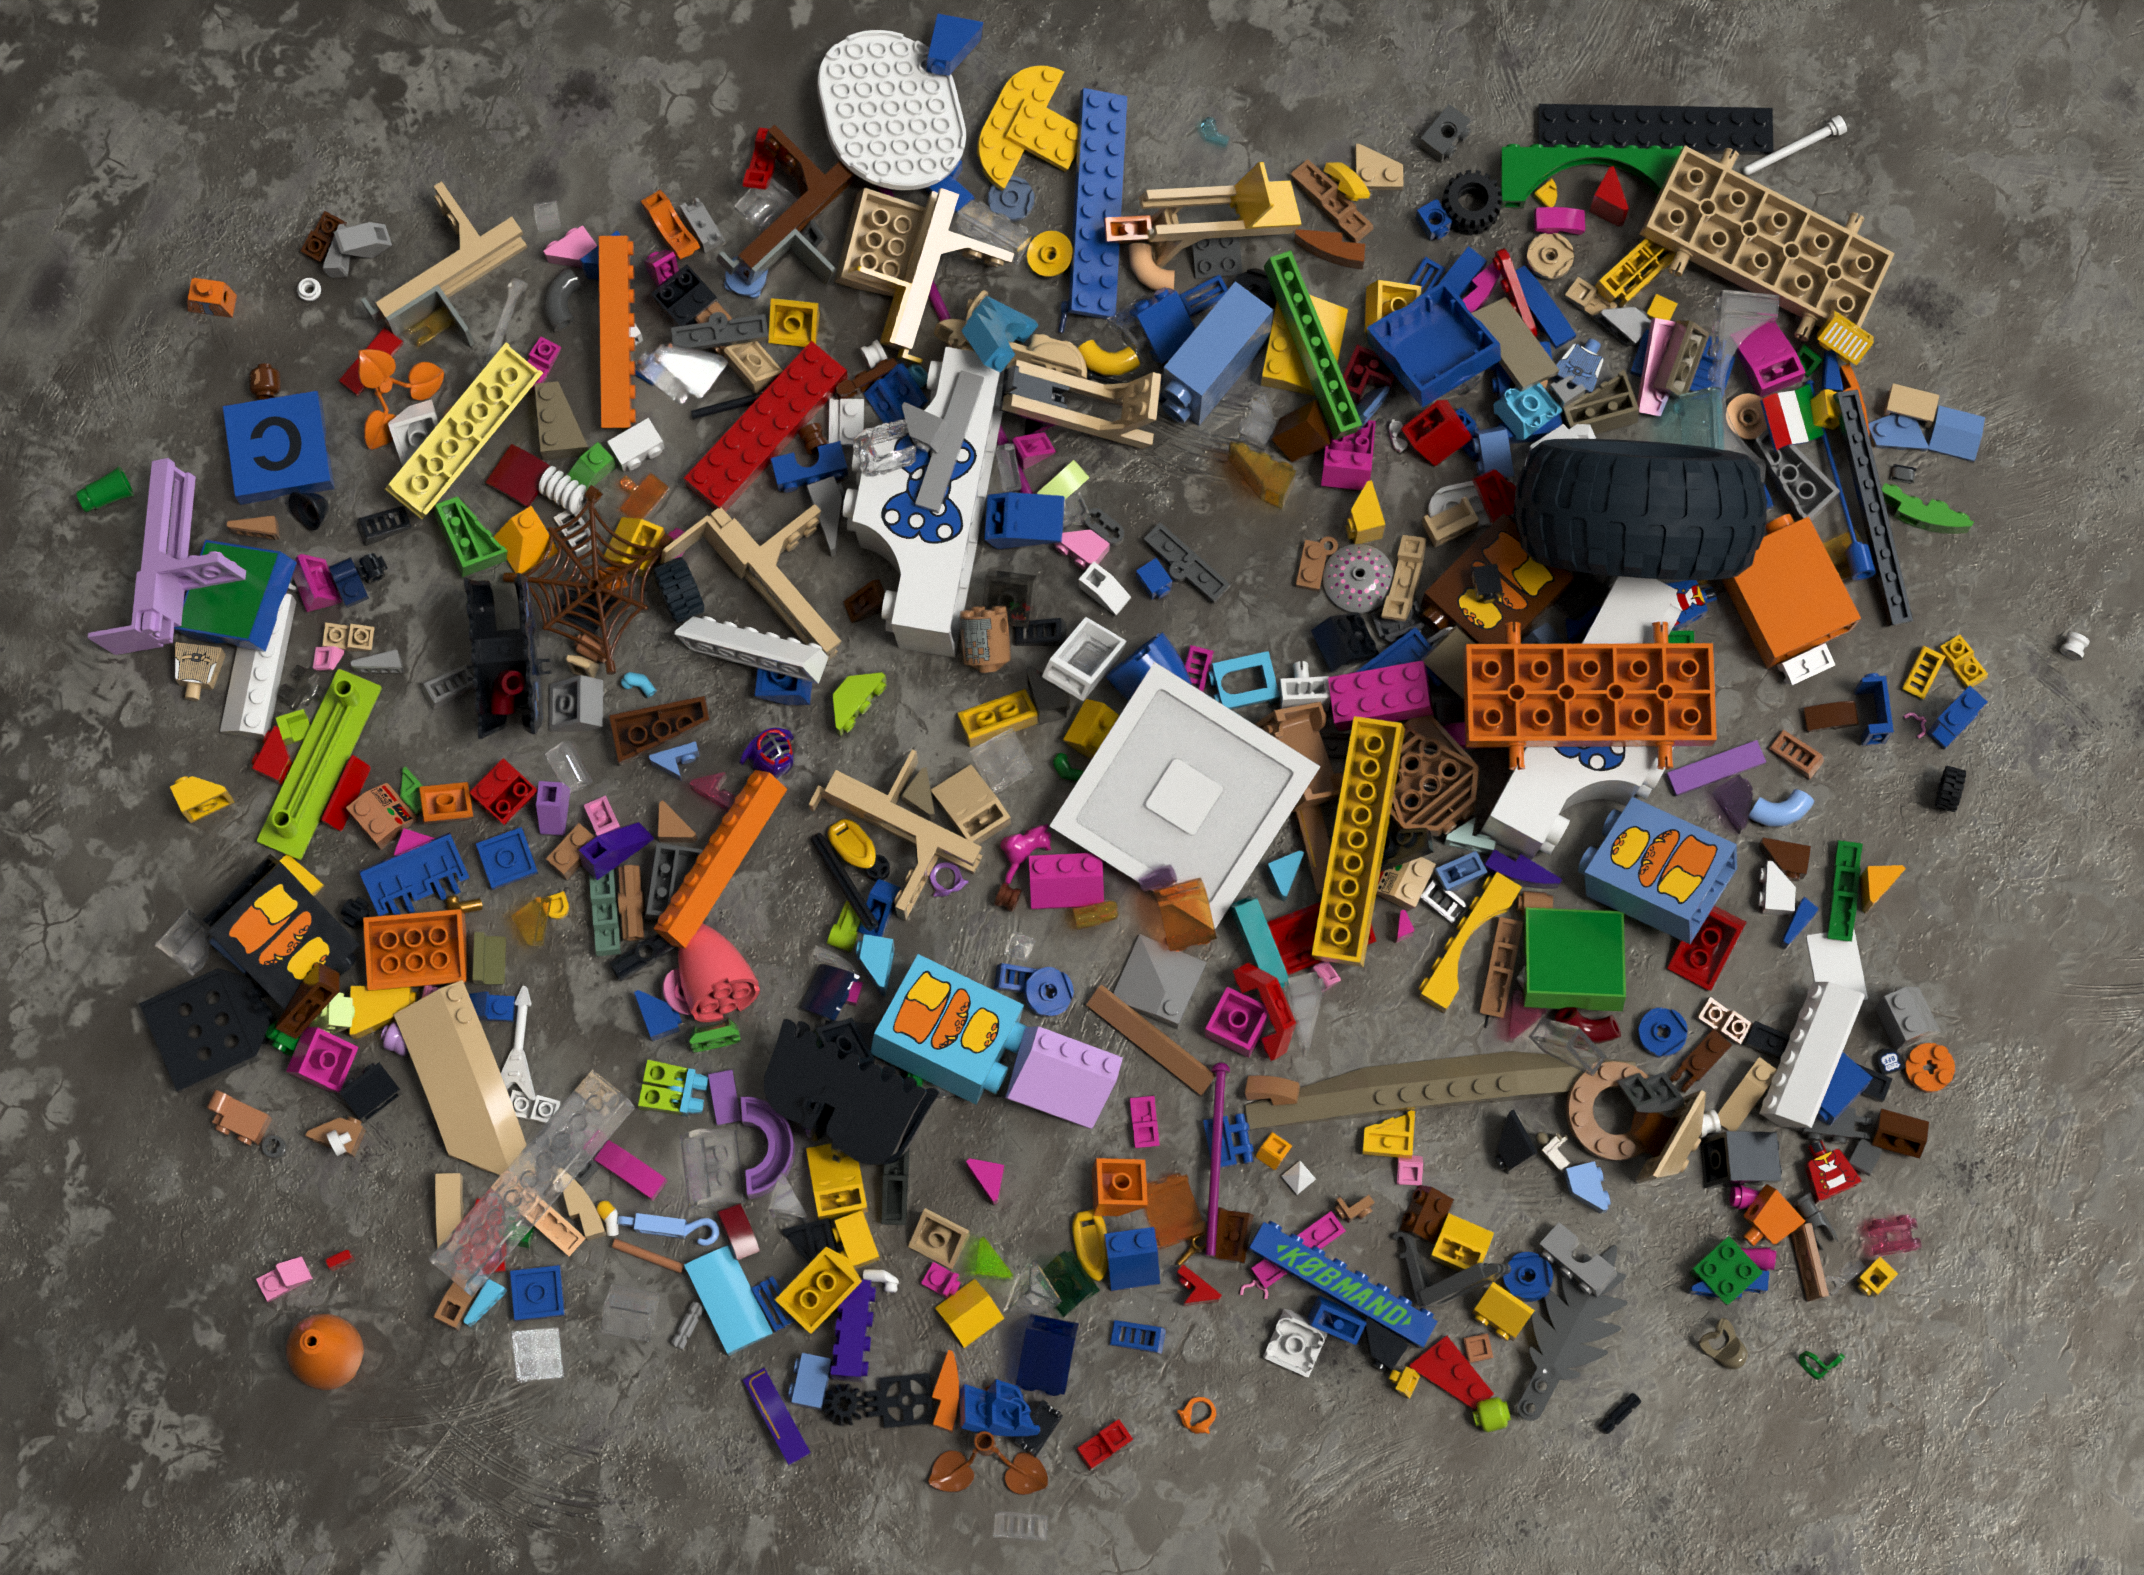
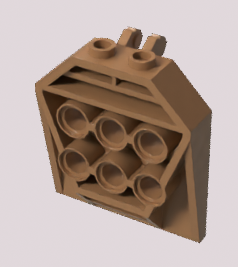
M1432 715L1412 718L1403 725L1405 733L1397 773L1400 781L1395 785L1390 817L1400 829L1427 828L1431 832V836H1440L1443 832L1448 834L1457 829L1455 823L1458 820L1464 824L1469 821L1468 817L1475 811L1474 807L1477 805L1479 766ZM1432 745L1437 748V752L1433 755H1427L1424 749ZM1409 761H1416L1419 764L1415 770H1408L1405 766ZM1447 767H1452L1456 770L1452 777H1447L1443 774ZM1429 782H1433L1437 785V789L1433 792H1427L1424 786ZM1409 798H1416L1419 801L1417 806L1412 808L1406 806L1405 803Z

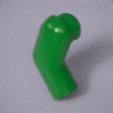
M1058 753L1053 760V766L1058 775L1063 779L1078 782L1084 771L1071 768L1067 760L1068 756L1064 753Z

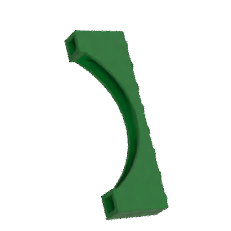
M1508 144L1501 149V208H1524L1525 201L1530 194L1551 176L1572 167L1593 164L1614 166L1642 180L1658 195L1677 154L1683 146H1674L1671 149L1649 146L1645 149L1634 145L1625 146L1624 148H1614L1612 145H1603L1600 148H1591L1589 145L1567 148L1566 145L1562 144L1554 145L1553 147H1544L1541 144H1533L1530 147Z

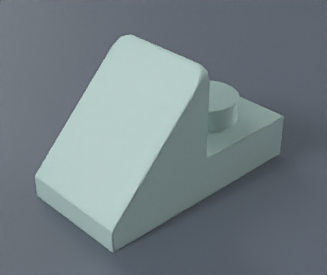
M1473 818L1446 836L1444 845L1491 855L1496 841L1491 840L1490 836L1484 834L1472 836L1476 819Z

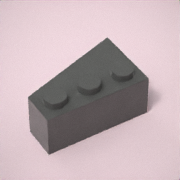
M663 843L656 844L645 920L658 921L660 915L664 913L670 904L672 896L677 893L684 882L685 876L693 868L697 857L703 852L702 849Z

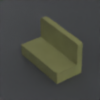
M474 932L473 982L475 985H504L506 937L486 936L484 932Z

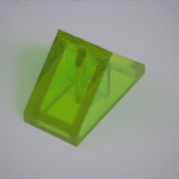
M985 1237L980 1238L975 1277L1012 1281L1014 1279L1013 1273Z

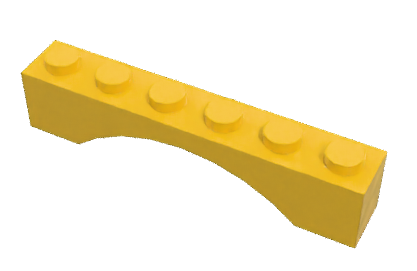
M1496 872L1493 878L1491 876L1487 878L1482 886V889L1485 890L1482 897H1475L1469 909L1473 910L1468 918L1465 916L1462 918L1456 928L1460 930L1457 937L1451 936L1444 947L1447 950L1444 958H1437L1431 968L1435 971L1430 979L1426 977L1419 987V990L1422 991L1420 995L1421 1000L1443 1013L1446 1012L1459 990L1457 977L1458 962L1465 942L1483 923L1495 916L1508 912L1521 891L1522 887L1498 872Z

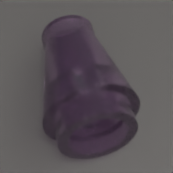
M1162 864L1146 876L1139 878L1140 886L1144 892L1172 887L1173 883L1177 882V876L1171 864Z

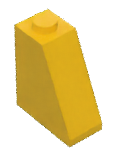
M351 986L350 998H353L352 1005L355 1008V1014L352 1019L350 1036L353 1039H359L386 1025L392 1024L396 1021L394 1018L395 1013L417 1002V993L413 992L411 987L368 991L367 986Z

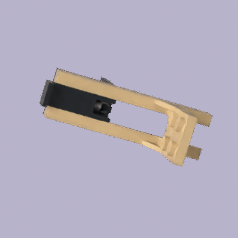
M1015 360L1005 367L1000 411L1026 418L1025 435L1037 434L1050 427L1059 425L1144 449L1153 445L1154 434L1137 428L1156 421L1161 374L1152 372L1129 383L1104 385ZM1071 391L1121 405V419L1110 422L1068 410L1067 405L1063 404L1065 397L1062 396V393Z

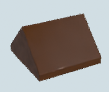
M1314 400L1281 417L1271 439L1292 462H1297L1330 445L1318 400Z

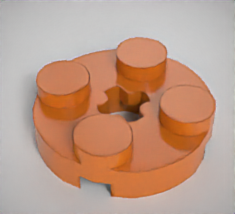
M1935 1043L1918 1045L1909 1053L1904 1063L1906 1066L1904 1072L1908 1082L1925 1093H1934L1942 1090L1952 1081L1955 1073V1063L1948 1049ZM1927 1062L1935 1065L1936 1069L1933 1070V1074H1929L1928 1070L1923 1069Z

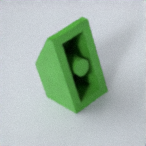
M597 442L579 457L568 475L571 477V481H578V486L581 484L585 485L587 491L590 485L595 486L616 468L614 458Z

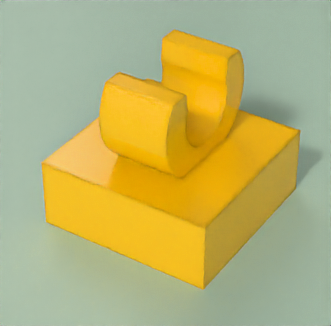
M1406 1367L1403 1374L1392 1370L1389 1379L1397 1385L1395 1389L1400 1395L1410 1399L1420 1375L1415 1370Z

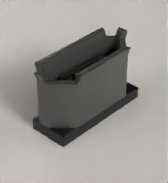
M1894 464L1891 479L1892 481L1908 484L1913 482L1914 484L1916 468Z

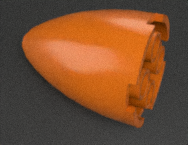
M315 1314L304 1318L292 1329L286 1345L287 1361L294 1375L307 1386L321 1390H332L347 1384L356 1375L364 1355L363 1342L356 1328L347 1320L333 1314Z

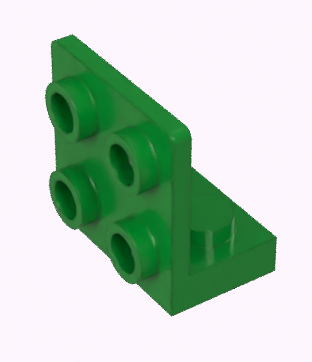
M1728 1236L1689 1273L1695 1280L1700 1277L1725 1305H1729L1762 1274V1270Z

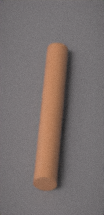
M616 1238L613 1242L612 1248L675 1272H683L684 1264Z

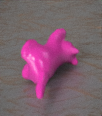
M1048 824L1026 830L1024 835L1019 833L1003 838L1000 847L1011 864L1006 874L1005 882L1007 884L1011 883L1020 864L1036 848H1043L1046 851L1051 850V833L1046 831L1049 828Z

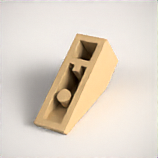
M1760 1057L1755 1061L1717 1115L1721 1127L1727 1131H1736L1772 1083V1078L1777 1071L1776 1068Z

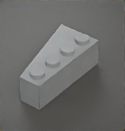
M1768 428L1755 439L1752 448L1797 521L1809 516L1812 522L1838 497L1840 490L1795 445L1785 446L1774 453Z

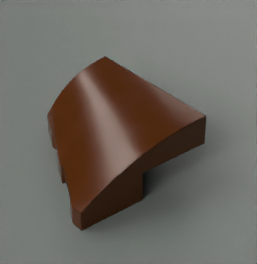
M1635 1109L1630 1134L1641 1143L1644 1152L1651 1154L1654 1158L1661 1154L1679 1121L1656 1112H1638Z

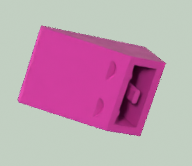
M1773 318L1729 335L1756 395L1764 397L1802 381L1806 372L1796 351Z
M1368 420L1363 428L1356 433L1336 440L1333 439L1327 425L1330 445L1325 447L1321 486L1363 490L1371 477L1376 421Z

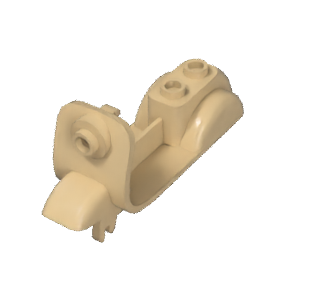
M983 290L978 296L975 295L974 300H968L965 321L961 319L943 320L936 324L934 335L947 343L950 348L974 351L961 330L972 316V312L985 296H988V292ZM1034 334L1029 347L1009 342L1015 353V356L1009 363L1020 360L1087 380L1085 360L1078 348L1071 342L1056 340L1044 334Z

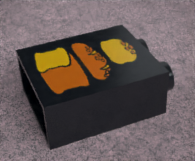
M271 854L198 922L284 1010L304 978L319 962L335 970L341 976L355 963L357 957L353 954V951L360 945L300 881Z

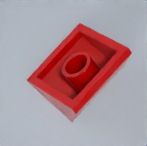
M1612 166L1609 167L1598 187L1589 212L1620 227L1624 225L1629 208L1615 168Z

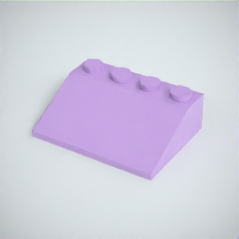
M1039 1026L1026 1027L1005 1098L1092 1129L1117 1081L1123 1057Z

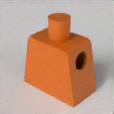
M1766 1184L1744 1214V1218L1752 1227L1743 1235V1238L1753 1247L1762 1238L1774 1245L1800 1227L1805 1220L1777 1189Z

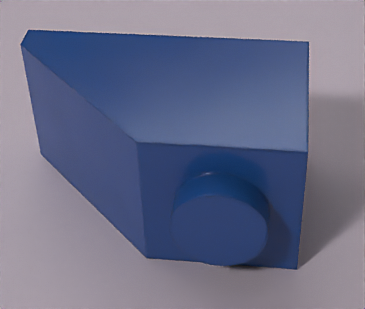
M881 879L877 880L869 893L866 904L876 918L878 926L868 931L861 922L858 932L878 937L883 936L896 905L894 900L901 887Z
M640 990L634 992L652 1041L680 1032L678 1024H681L682 1021L679 1012L672 1010L667 1002Z
M1319 1295L1308 1315L1311 1326L1354 1345L1357 1344L1366 1326V1321L1342 1305Z

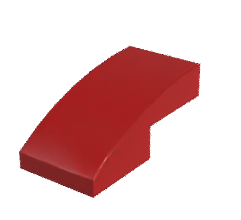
M1118 1419L1079 1446L1075 1451L1090 1471L1133 1441V1438L1120 1419Z

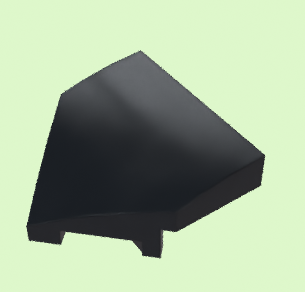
M1417 598L1413 601L1406 621L1384 619L1381 617L1382 611L1371 614L1378 637L1390 643H1395L1415 627L1420 632L1424 626Z

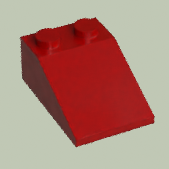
M1714 905L1691 944L1681 940L1667 969L1711 991L1747 922Z

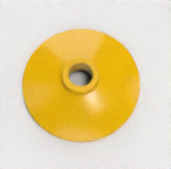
M1058 231L1040 233L1031 241L1027 251V260L1034 272L1044 277H1053L1064 272L1070 265L1073 256V247L1070 240ZM1056 253L1055 258L1050 260V254Z

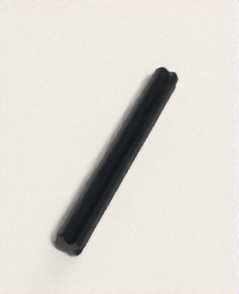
M816 833L815 836L811 837L813 846L865 929L868 931L873 930L878 926L876 918L824 835Z

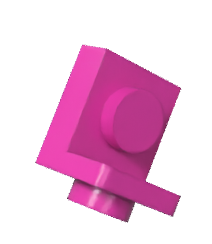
M933 1262L921 1285L948 1299L950 1294L955 1295L961 1282L958 1281L959 1274L953 1273Z

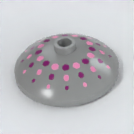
M1366 544L1347 545L1333 553L1327 561L1323 572L1324 590L1330 601L1341 610L1349 613H1370L1385 604L1386 596H1389L1394 570L1389 559L1377 548ZM1357 571H1362L1364 573V576L1357 577L1355 573Z

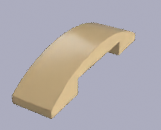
M1402 536L1397 554L1398 563L1389 596H1386L1381 615L1382 618L1406 621L1413 605L1421 575L1426 538Z

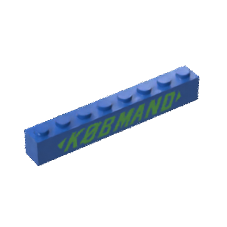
M1269 1221L1268 1224L1265 1222L1261 1223L1247 1250L1364 1317L1371 1318L1385 1329L1418 1348H1424L1438 1322L1433 1319V1313L1424 1308H1421L1420 1311L1411 1306L1412 1301L1401 1295L1396 1298L1389 1294L1391 1290L1380 1283H1377L1375 1286L1368 1282L1369 1277L1356 1270L1353 1273L1347 1270V1264L1341 1260L1334 1258L1332 1261L1324 1256L1326 1252L1320 1248L1305 1246L1302 1244L1304 1240L1293 1233L1290 1236L1281 1232L1282 1227L1272 1221Z

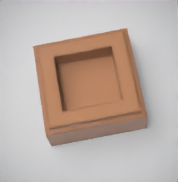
M1488 1333L1463 1339L1469 1363L1494 1358Z

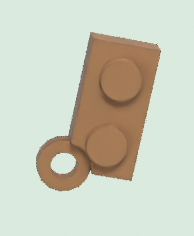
M1324 537L1320 540V543L1305 540L1296 582L1297 588L1319 592L1326 556L1333 555L1338 549V543L1334 538ZM1329 542L1333 545V548L1326 550L1324 544Z

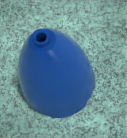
M1163 632L1158 633L1136 649L1134 653L1126 658L1124 662L1119 663L1106 676L1110 683L1128 701L1154 662L1192 685L1182 659Z

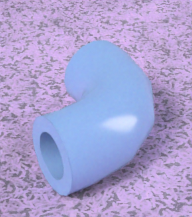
M1794 789L1790 796L1781 803H1772L1760 797L1748 818L1768 827L1787 826L1800 820L1811 809L1814 800L1810 795L1798 789Z

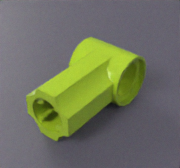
M847 900L837 924H834L827 944L851 952L857 939V930L861 921Z

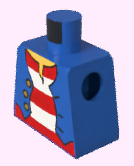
M1697 580L1666 584L1678 590L1671 605L1682 610L1671 631H1678L1706 615L1708 611L1706 603L1717 600L1713 587L1700 590Z

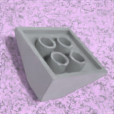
M1139 934L1113 994L1134 1011L1178 1030L1207 962Z

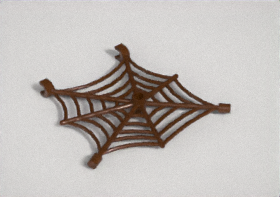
M590 485L585 493L587 502L579 514L561 527L555 529L553 527L548 528L550 532L548 549L543 559L533 570L524 574V576L527 577L528 582L538 583L545 594L551 620L547 622L545 610L539 597L529 585L530 593L536 600L542 614L544 624L542 629L567 637L591 649L607 660L605 661L607 675H612L616 673L615 662L612 660V656L622 632L642 609L648 610V606L643 604L644 585L652 565L662 554L663 549L674 540L672 537L664 534L657 548L631 543L619 537L605 524L594 507V504L599 501L603 493ZM589 507L590 519L578 531L561 539L557 532L575 523ZM595 517L604 529L618 541L628 546L651 552L643 556L630 555L616 550L605 542L596 531ZM590 525L591 535L582 543L569 549L565 541L577 536ZM596 537L615 554L638 560L629 565L615 563L606 558L597 548ZM553 538H555L559 544L557 557L553 565L539 578L528 577L536 572L546 561L552 549ZM591 540L592 549L577 558L573 551L583 547ZM563 548L567 553V557L562 569L554 578L543 579L557 566ZM592 554L593 564L584 567L580 561ZM597 554L605 562L623 569L618 572L605 569L598 564ZM654 556L643 575L640 588V602L633 600V585L636 574L641 564ZM571 558L575 563L572 574L566 581L557 580L565 571ZM577 568H579V577L576 579L575 582H571L572 578L576 574ZM593 568V577L589 574L587 570ZM635 568L629 585L628 598L623 595L624 581L628 571ZM598 569L604 573L611 574V576L600 581ZM505 572L503 574L504 582L514 583V578H517L516 573ZM583 575L587 578L588 583H580ZM623 575L619 593L614 592L618 577ZM613 581L611 589H607L606 584ZM543 584L551 585L558 615L555 617L549 593ZM555 585L563 586L566 595V608L561 611ZM567 586L575 587L577 591V600L571 604ZM580 588L589 589L581 596ZM591 594H595L598 609L583 601ZM603 594H607V595L604 597V599L602 600V599H601V596H602ZM611 596L617 598L618 600L604 615L603 605ZM621 601L626 602L627 604L611 622L607 632L605 620ZM578 605L588 607L599 614L600 622L585 614L572 611V609ZM630 605L638 607L620 628L610 651L609 637L615 623ZM568 613L597 624L601 627L603 640L575 624L561 620V618ZM557 622L590 636L604 646L605 654L587 642L551 626Z

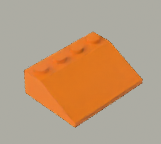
M462 909L363 918L368 991L453 984L461 980L464 983L467 982L465 914Z

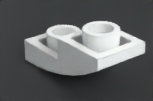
M512 1090L510 1098L517 1118L548 1125L555 1124L561 1101L539 1095L532 1101L525 1093Z

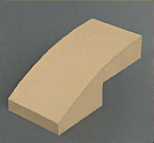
M1580 277L1575 280L1565 294V297L1572 304L1595 321L1597 320L1593 317L1594 313L1603 309L1618 308V304L1615 302L1609 303L1598 293V288Z

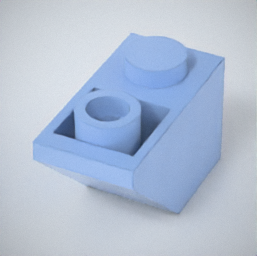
M1595 1161L1566 1168L1564 1176L1570 1196L1600 1214L1606 1213L1608 1205H1610V1198L1607 1190L1603 1191L1601 1182L1604 1181L1603 1173L1600 1167H1596Z

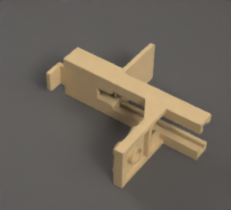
M913 749L888 795L835 770L826 789L818 786L809 803V809L814 812L821 798H824L827 803L917 846L918 864L915 870L910 869L905 879L907 884L904 891L899 890L894 900L897 917L904 921L907 920L939 858L953 863L972 874L975 873L982 859V855L979 854L982 850L981 846L896 805L918 764L917 751Z

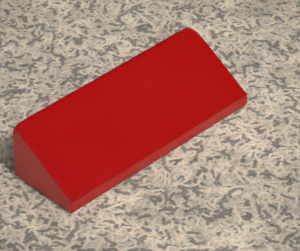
M354 755L350 756L322 816L325 826L339 832L343 830L350 815L346 807L358 798L371 770L367 763Z

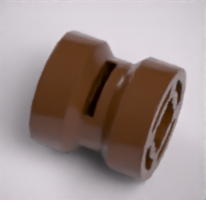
M820 423L806 425L798 431L801 440L805 442L804 447L808 455L817 454L818 446L828 444L827 439L822 436L823 429Z

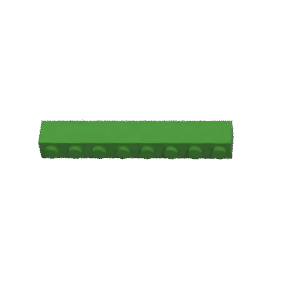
M1292 251L1270 257L1263 266L1333 439L1336 440L1356 433L1362 426V422Z

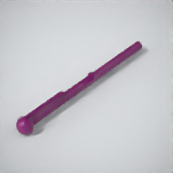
M1222 1062L1216 1063L1211 1069V1072L1216 1073L1206 1237V1256L1214 1257L1216 1254L1225 1074L1230 1073L1229 1066Z

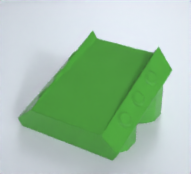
M729 1017L727 1022L701 1028L694 1026L689 1038L693 1052L717 1049L741 1041L738 1025Z

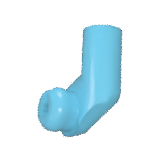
M628 672L621 679V685L625 689H630L633 686L640 687L647 698L657 692L656 688L644 674Z

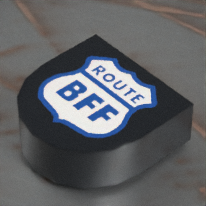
M1885 1049L1877 1056V1067L1879 1072L1885 1076L1906 1068L1900 1053L1895 1049Z

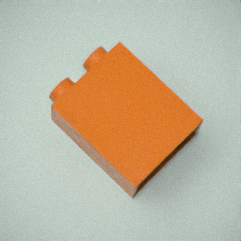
M1786 514L1769 522L1766 525L1768 535L1763 537L1759 549L1756 550L1752 566L1737 577L1721 579L1767 669L1853 630L1861 619L1809 516L1794 522L1792 516Z

